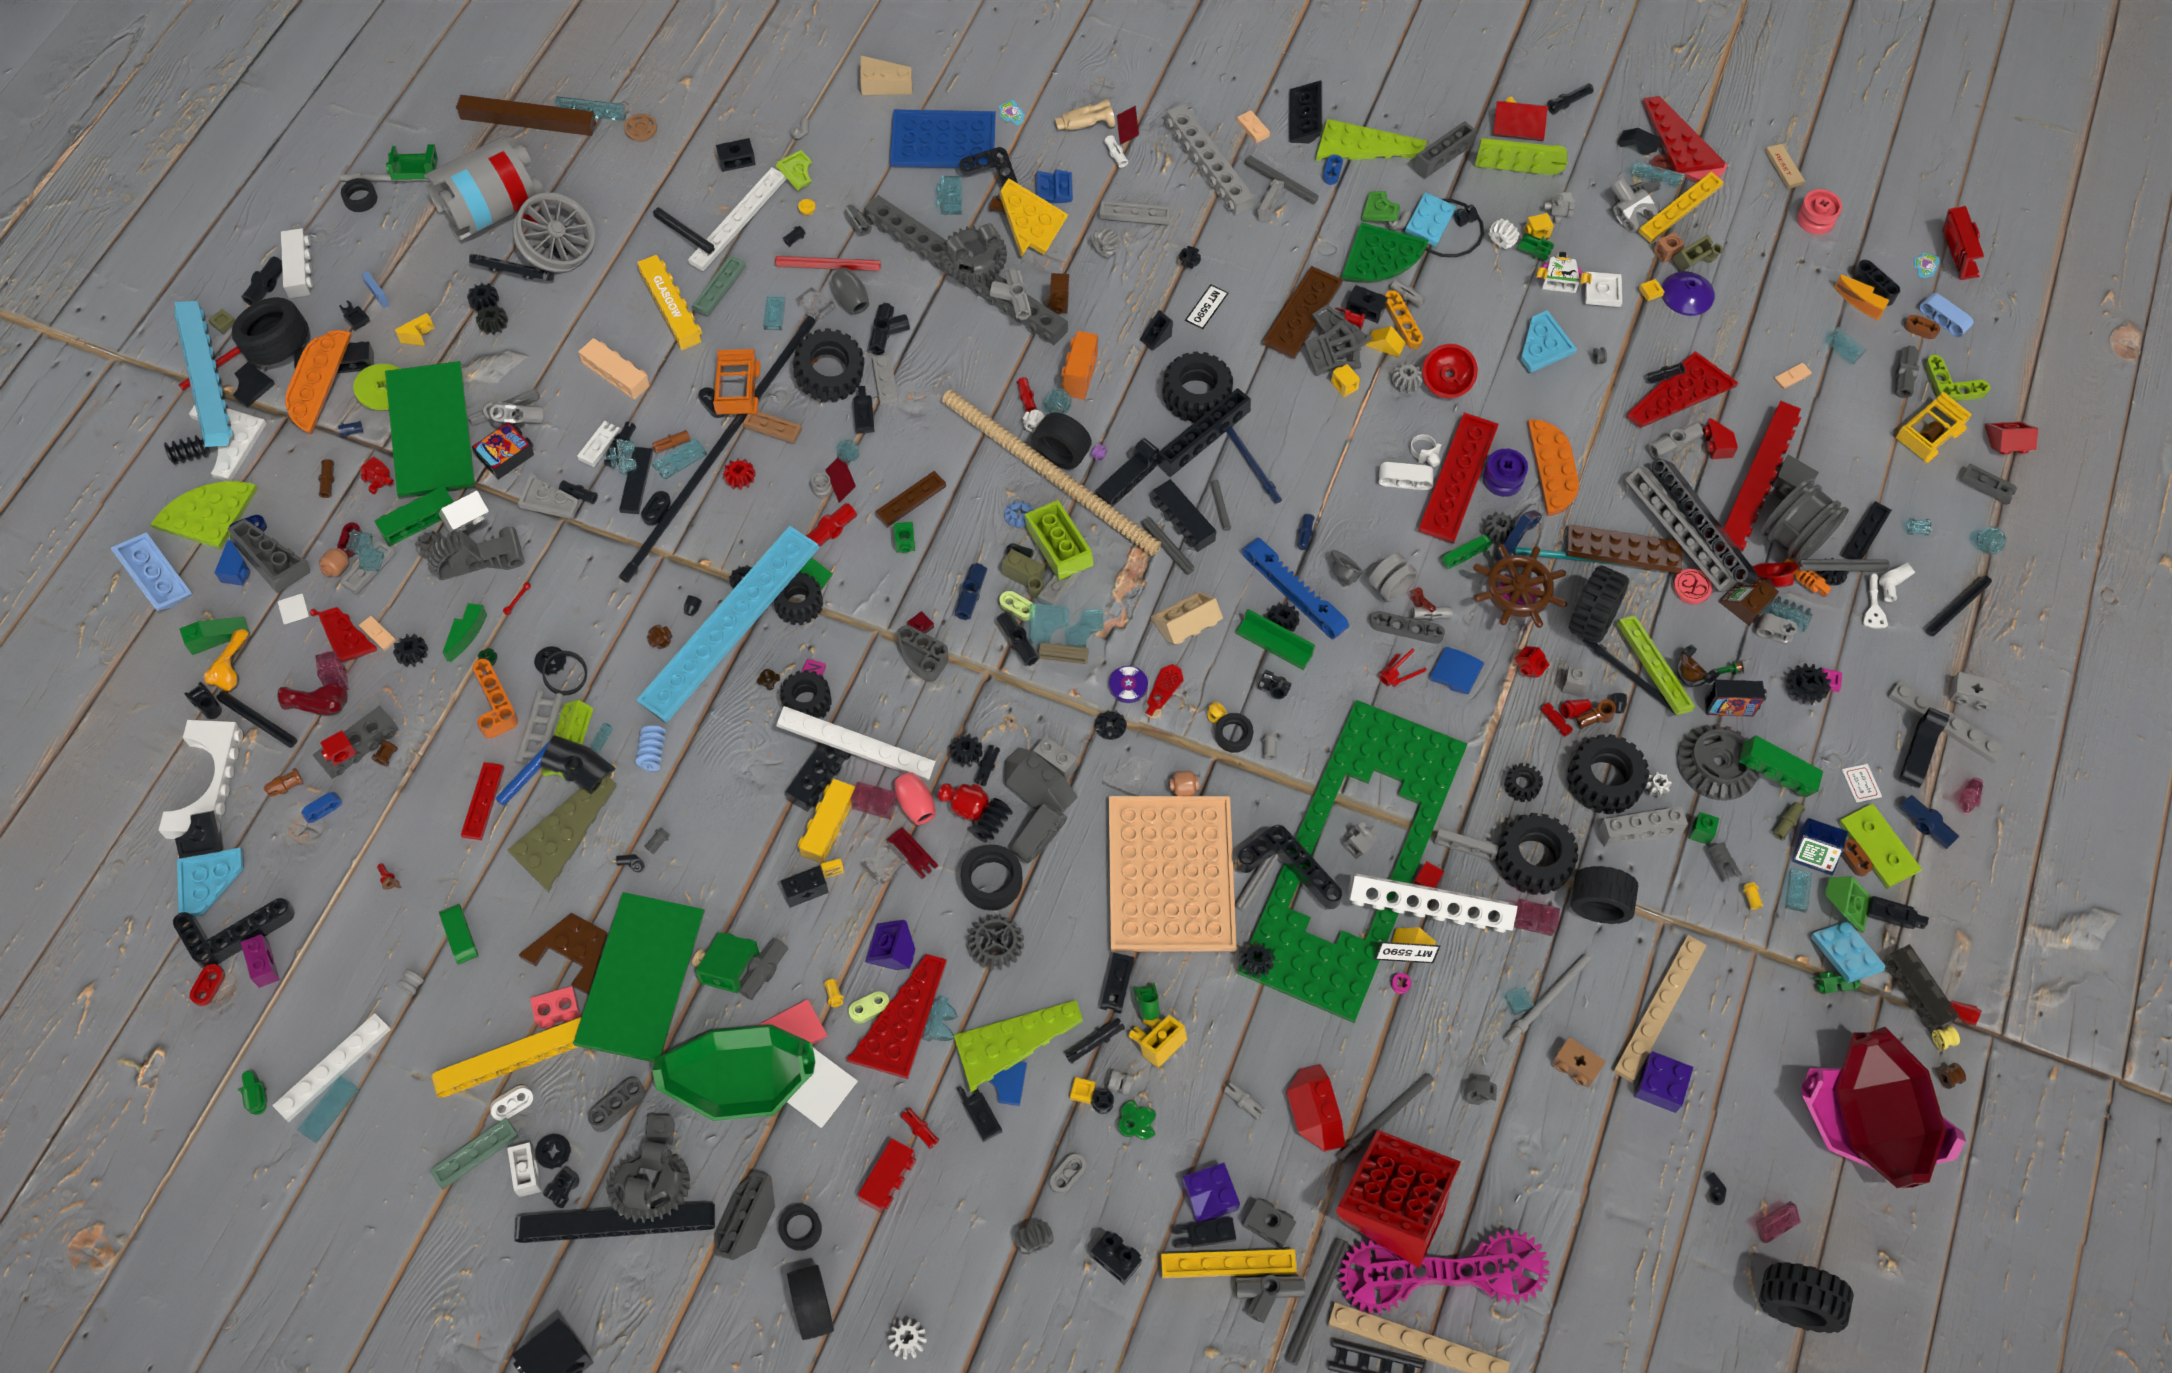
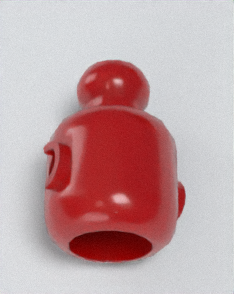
M944 783L938 792V799L942 802H950V808L957 817L961 816L971 821L980 819L981 813H984V809L988 806L989 802L988 794L983 791L982 787L976 784H972V786L962 784L955 789L951 784Z

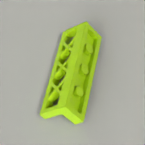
M579 699L564 703L554 735L583 744L594 708ZM543 768L541 773L546 777L556 774L564 778L561 772L557 773Z

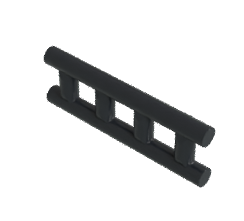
M1334 1338L1332 1347L1339 1349L1337 1363L1330 1361L1328 1370L1338 1373H1377L1368 1370L1370 1357L1384 1360L1382 1373H1391L1393 1362L1406 1365L1405 1373H1414L1415 1368H1423L1424 1360ZM1348 1351L1361 1354L1359 1368L1346 1365Z

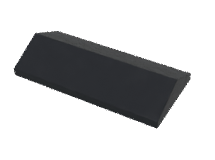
M1321 80L1290 89L1289 141L1290 143L1310 144L1323 134Z

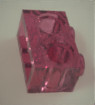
M326 651L315 655L317 676L322 684L325 686L333 683L349 690L347 669L336 651Z
M857 781L851 797L852 809L891 820L897 805L896 792Z
M1519 899L1516 904L1518 907L1513 927L1553 936L1558 926L1560 908Z

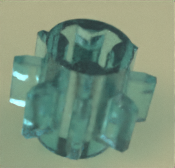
M852 440L841 441L836 447L838 449L837 457L845 463L855 462L859 457V447Z

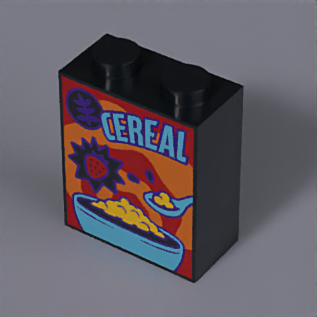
M510 422L505 423L472 446L476 458L497 480L534 456L532 449L534 445L528 437L524 438L521 430L517 426L513 427Z
M1715 679L1705 696L1706 714L1754 717L1761 708L1763 701L1767 698V690L1764 689L1763 681Z

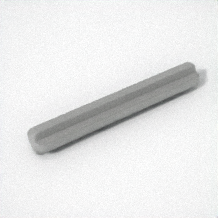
M1276 853L1259 866L1239 898L1236 907L1241 911H1246L1278 860L1279 856Z

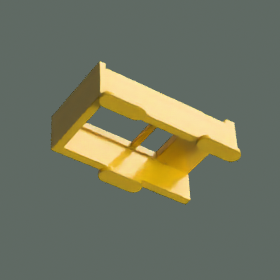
M1942 392L1932 403L1901 428L1896 439L1918 455L1923 462L1929 463L1938 455L1937 449L1951 437L1957 438L1967 429L1966 423L1972 414ZM1937 407L1956 423L1950 427L1948 423H1945L1931 411ZM1928 414L1939 421L1944 428L1948 429L1933 443L1913 429Z

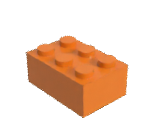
M1077 331L1076 336L1071 339V352H1067V366H1063L1061 377L1063 379L1061 388H1064V396L1085 400L1098 357V335Z

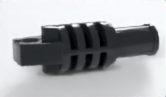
M625 422L621 432L615 435L604 459L605 465L615 468L623 458L631 443L630 437L636 429L635 424L631 423L629 427L630 422Z

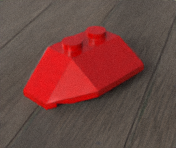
M1321 1064L1300 1069L1286 1092L1298 1134L1319 1147L1323 1152L1344 1148L1345 1139L1342 1118L1329 1076Z

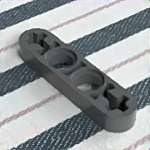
M1376 611L1370 618V626L1376 631L1438 644L1445 635L1444 628L1439 624ZM1377 618L1381 619L1380 624L1377 623ZM1400 622L1403 627L1396 629L1392 624ZM1413 626H1418L1421 628L1422 632L1415 633L1412 631L1411 628ZM1434 631L1438 632L1437 637L1434 636Z

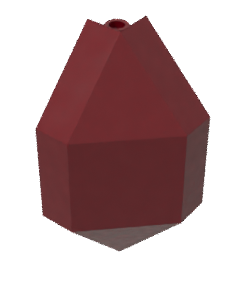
M1885 1026L1872 1032H1854L1835 1086L1850 1148L1896 1188H1914L1930 1183L1946 1134V1128L1929 1070Z

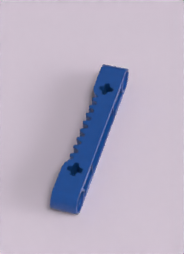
M1261 538L1254 539L1242 549L1245 559L1329 638L1335 639L1349 628V623L1344 615L1328 601L1320 600V596L1314 597L1315 591L1309 592L1310 587H1304V581L1298 582L1299 576L1293 577L1294 572H1288V566L1282 567L1283 561L1278 562L1279 557L1277 553Z

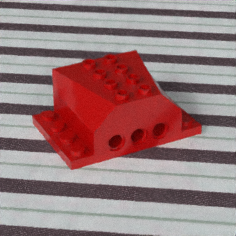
M1377 1130L1337 1207L1336 1213L1339 1214L1342 1222L1420 1268L1443 1218L1452 1184L1461 1161Z

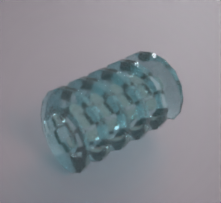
M1778 596L1774 600L1769 613L1791 620L1797 624V627L1802 625V632H1805L1813 613L1811 614V609L1808 607L1803 611V605H1799L1796 608V602H1792L1788 606L1789 600L1785 599L1781 603V597Z

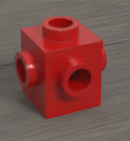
M1525 646L1514 658L1520 668V672L1527 677L1538 678L1550 666L1540 647Z

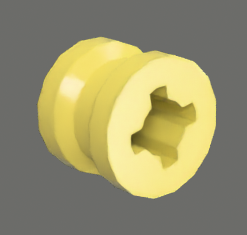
M1952 1025L1945 1026L1943 1030L1936 1029L1932 1032L1933 1041L1940 1050H1946L1950 1045L1957 1046L1960 1043L1959 1034Z

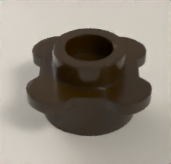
M765 669L761 672L760 678L757 679V684L765 686L767 690H773L775 683L780 681V675L775 674L773 670Z

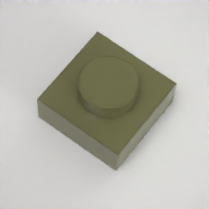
M221 309L208 321L223 334L233 326L235 319Z

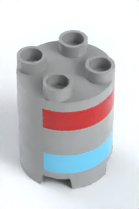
M509 136L499 137L424 174L425 178L431 181L426 188L438 212L446 210L448 215L455 219L457 225L451 229V232L459 240L519 211L524 202L530 197L545 193L539 179L536 176L530 178L525 169L526 166L531 164L527 151L521 144L516 146Z

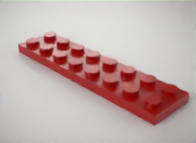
M1465 412L1463 413L1418 532L1454 544L1498 429V423Z

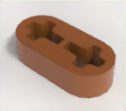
M1910 315L1904 323V327L1908 332L1926 339H1934L1940 332V325L1918 315Z
M1847 839L1840 845V855L1855 875L1866 876L1872 870L1873 864L1857 841ZM1846 848H1852L1853 851H1847ZM1859 864H1860V865H1863V864H1864V865H1865V868H1863V867L1859 868L1858 865H1859Z

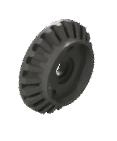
M1714 724V726L1704 725L1702 728L1697 727L1684 738L1679 747L1677 764L1680 774L1694 791L1707 798L1721 801L1740 798L1753 788L1759 778V772L1749 769L1746 765L1744 771L1738 770L1739 755H1741L1744 741L1749 738H1744L1741 736L1740 731L1737 730L1735 732L1729 726L1720 727V724ZM1711 739L1721 740L1719 742L1709 744L1706 746L1703 743L1704 741ZM1714 758L1723 759L1724 765H1717ZM1704 768L1713 773L1715 776L1708 773Z

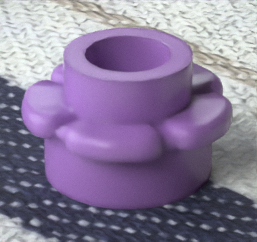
M1098 443L1093 449L1091 456L1096 461L1098 459L1103 460L1108 452L1106 445L1103 446Z

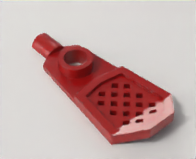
M1171 664L1161 668L1147 701L1149 707L1145 712L1146 714L1152 716L1157 709H1161L1184 682L1180 667ZM1159 696L1161 700H1155V697Z

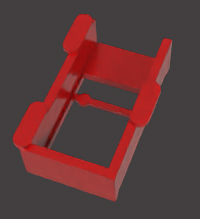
M1966 206L1948 209L1942 232L1946 238L1957 272L1960 271L1959 279L1978 278L1980 273L1976 262L1973 260L1984 258V253L1979 242L1980 233L1976 222H1972Z

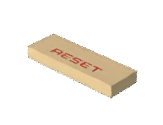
M1783 144L1767 147L1765 152L1786 187L1790 189L1804 185L1805 180Z

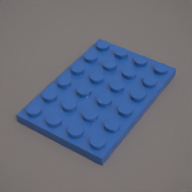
M894 109L891 167L959 168L961 159L995 148L996 111ZM982 157L978 162L981 165H986L988 159ZM965 163L964 167L970 168V165Z

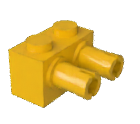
M1168 1015L1163 1021L1159 1018L1154 1020L1144 1019L1143 1023L1153 1029L1148 1035L1138 1026L1134 1027V1030H1131L1129 1033V1038L1141 1046L1143 1057L1157 1068L1187 1041L1185 1026L1171 1015Z

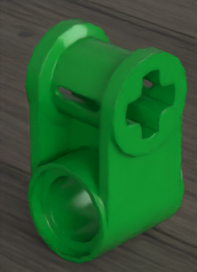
M1155 983L1139 988L1133 986L1135 1001L1142 1018L1145 1020L1157 1019L1160 1016V1007Z

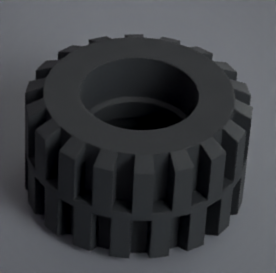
M800 572L795 575L773 601L779 618H783L786 623L790 621L791 625H796V623L804 625L803 622H812L811 619H816L818 617L817 613H821V607H823V598L818 581H815L813 576L809 577L807 573L801 575ZM794 595L807 596L802 602L794 603L788 601Z
M804 670L803 673L796 671L794 676L790 674L788 676L789 680L785 679L783 686L780 688L782 707L785 706L818 719L820 717L824 718L826 712H829L831 709L830 705H832L827 680H824L821 674L817 676L815 671L811 673L808 670ZM805 692L816 695L809 702H799L796 700L800 694Z

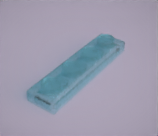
M556 96V107L594 111L595 118L621 121L626 119L624 104Z

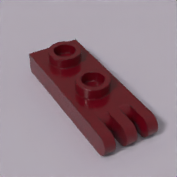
M903 827L887 839V843L921 879L926 877L922 869L928 874L932 872L928 866L929 864L934 869L938 867L933 858Z

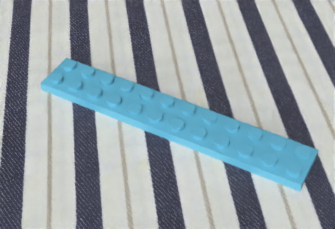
M789 526L636 699L637 702L667 723L820 548L819 545Z

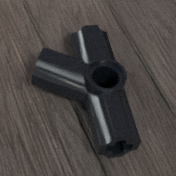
M883 303L878 307L869 344V351H872L873 354L880 355L885 352L887 339L891 334L910 330L907 315L903 314L893 317L894 307L890 303Z

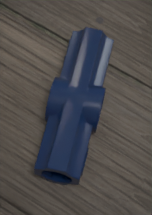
M971 564L966 581L962 584V592L955 610V616L959 617V619H971L976 602L980 599V591L987 573V568L982 564Z
M1910 795L1899 807L1915 821L1916 828L1922 834L1931 835L1946 849L1960 837L1943 822V817L1937 810L1928 809L1913 795Z

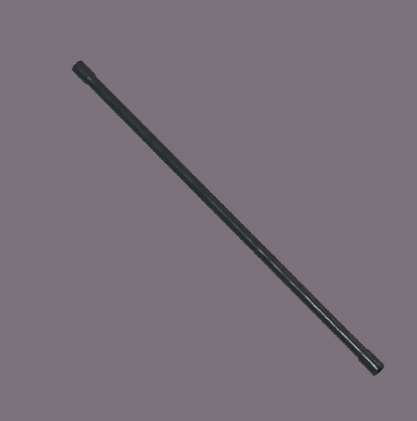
M807 316L799 330L755 389V397L758 398V401L798 347L799 342L815 325L816 320L813 317ZM748 413L736 415L636 555L619 575L622 581L629 583L642 561L744 422Z

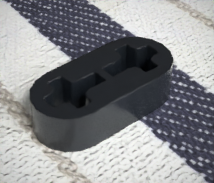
M709 387L702 388L699 391L700 403L711 416L715 418L723 417L725 414H716L714 409L715 391Z

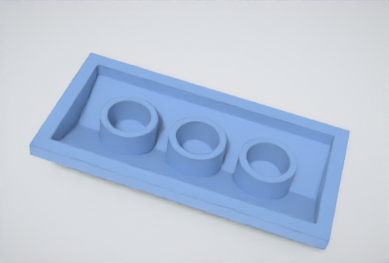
M147 532L111 547L113 553L156 611L172 608L192 595L191 591Z

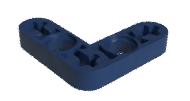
M1536 510L1528 511L1519 519L1504 543L1510 556L1526 531L1534 529L1543 516ZM1500 553L1496 557L1497 560L1502 559Z

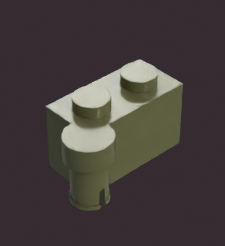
M1706 235L1678 252L1672 259L1682 272L1701 260L1707 263L1713 262L1723 252V247L1717 243L1712 246L1713 241L1709 235Z

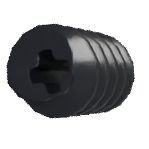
M195 435V441L187 437V443H184L182 438L179 439V445L173 440L171 447H169L167 442L164 443L166 454L174 465H177L179 461L185 463L186 458L189 461H193L194 457L196 459H201L202 455L205 458L209 457V447H205L203 438L200 440L197 435Z
M993 798L988 806L985 807L984 813H981L980 819H977L975 825L971 826V833L982 842H987V838L994 840L995 837L992 832L995 834L999 833L996 826L1003 828L1004 824L1001 820L1008 821V817L1005 814L1012 815V810L1002 800Z

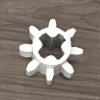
M1031 410L1030 413L1026 412L1023 417L1025 429L1034 433L1044 418V414L1039 410Z
M1656 772L1654 777L1649 775L1646 789L1649 790L1650 796L1654 795L1660 798L1662 793L1665 795L1669 793V787L1672 782L1668 781L1667 775Z

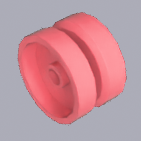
M1816 189L1810 191L1805 196L1798 211L1797 222L1806 232L1817 235L1826 234L1833 229L1841 213L1842 202L1837 195L1828 190Z

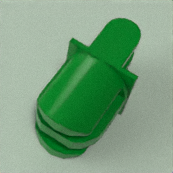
M1524 233L1517 249L1534 255L1533 259L1537 257L1547 260L1549 258L1548 255L1551 254V250L1554 248V244L1543 239L1544 236L1540 239Z
M245 1071L242 1074L243 1087L238 1088V1091L242 1094L244 1108L253 1115H260L266 1110L265 1090L267 1088L251 1071Z

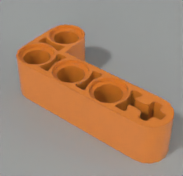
M486 659L477 660L473 664V671L493 709L478 718L477 724L484 737L494 738L515 728L518 724V717L490 662ZM486 671L488 675L484 676L482 672Z

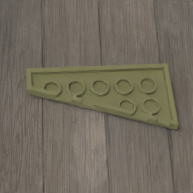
M606 775L598 789L592 794L580 788L507 849L509 854L548 893L555 879L562 873V868L571 859L587 834V829L596 820V815L601 807L605 806L617 787L616 783Z

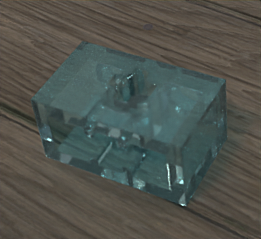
M940 176V183H937V194H940V197H937V208L941 209V215H962L961 176Z

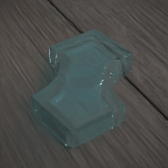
M352 531L346 547L349 551L359 556V568L379 572L385 555L383 552L373 548V536L371 533Z
M1102 609L1083 610V616L1079 623L1073 627L1065 628L1066 646L1086 647L1088 638L1093 633L1104 629Z

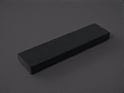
M633 448L619 508L620 513H640L653 455L652 448Z
M1875 501L1841 557L1845 559H1863L1892 509Z

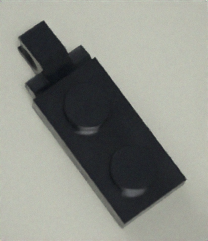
M858 386L859 396L853 398L856 433L875 432L871 395L866 396L865 386Z
M1877 896L1870 898L1867 917L1908 929H1925L1929 917L1917 914L1918 911L1914 910V907Z

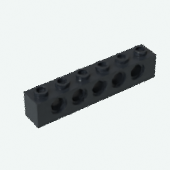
M1235 389L1158 452V466L1172 477L1251 412V398L1240 389Z

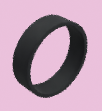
M558 651L547 658L543 666L545 685L555 694L560 693L563 696L575 694L582 689L587 680L585 661L578 654L571 651ZM571 656L583 665L585 676L578 687L562 691L548 683L545 670L549 662L554 658Z

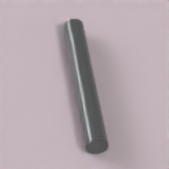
M1213 480L1211 484L1223 529L1228 531L1231 529L1220 485L1218 480Z

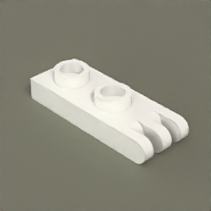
M604 421L577 455L578 460L595 467L608 450L615 435L620 433L622 428L616 427L614 424L609 425V422Z

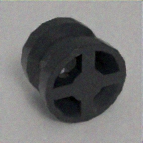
M1098 1089L1093 1094V1109L1099 1114L1109 1113L1113 1108L1114 1096L1108 1089Z

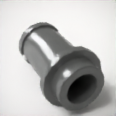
M661 827L659 830H655L654 836L644 845L652 854H655L664 841L669 840V833Z

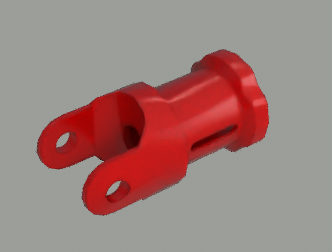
M1335 307V310L1345 313L1344 319L1353 325L1355 324L1360 330L1362 329L1366 314L1360 315L1352 313L1348 309Z

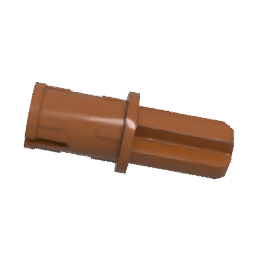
M686 430L674 435L669 434L668 437L653 442V449L655 452L671 447L674 449L677 445L689 442L690 436Z

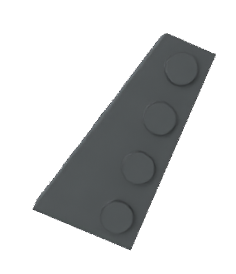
M243 519L227 529L233 544L276 593L310 573L307 560L298 557L292 550L286 549L277 540L271 539L247 520Z

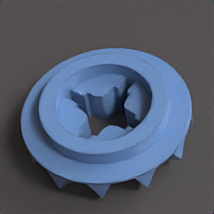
M1014 500L1012 504H1008L1005 510V519L1011 526L1025 527L1024 514L1033 511L1034 508L1031 507L1030 503H1025L1023 500L1021 502ZM1022 509V514L1018 518L1016 512Z

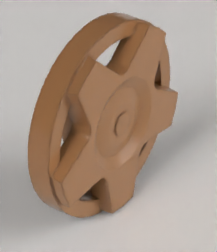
M636 114L626 120L624 129L628 138L644 142L657 132V124L650 115Z

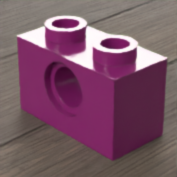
M261 934L242 941L241 946L250 979L258 988L279 981L270 943Z

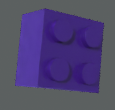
M1652 1051L1645 1060L1634 1097L1676 1113L1683 1106L1694 1067Z

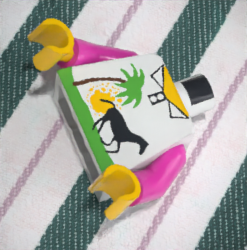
M1559 252L1557 257H1551L1550 262L1544 263L1538 268L1536 278H1544L1542 289L1576 293L1579 282L1580 284H1591L1592 274L1583 273L1581 268L1577 266L1575 259L1567 258L1566 252Z

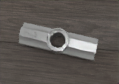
M1693 422L1681 429L1675 428L1671 430L1669 435L1649 444L1650 455L1653 458H1660L1670 452L1680 451L1682 446L1703 436L1701 425Z

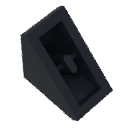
M1158 310L1139 340L1151 350H1155L1172 337L1173 320L1161 310Z

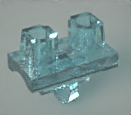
M616 439L618 455H616L615 448H609L610 455L605 456V460H611V466L617 467V459H619L620 473L628 474L627 471L637 469L636 459L626 460L625 455L627 452H635L634 442Z

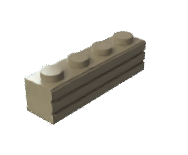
M1048 642L1040 643V659L1087 664L1089 648L1084 646L1074 647L1073 645L1065 646Z

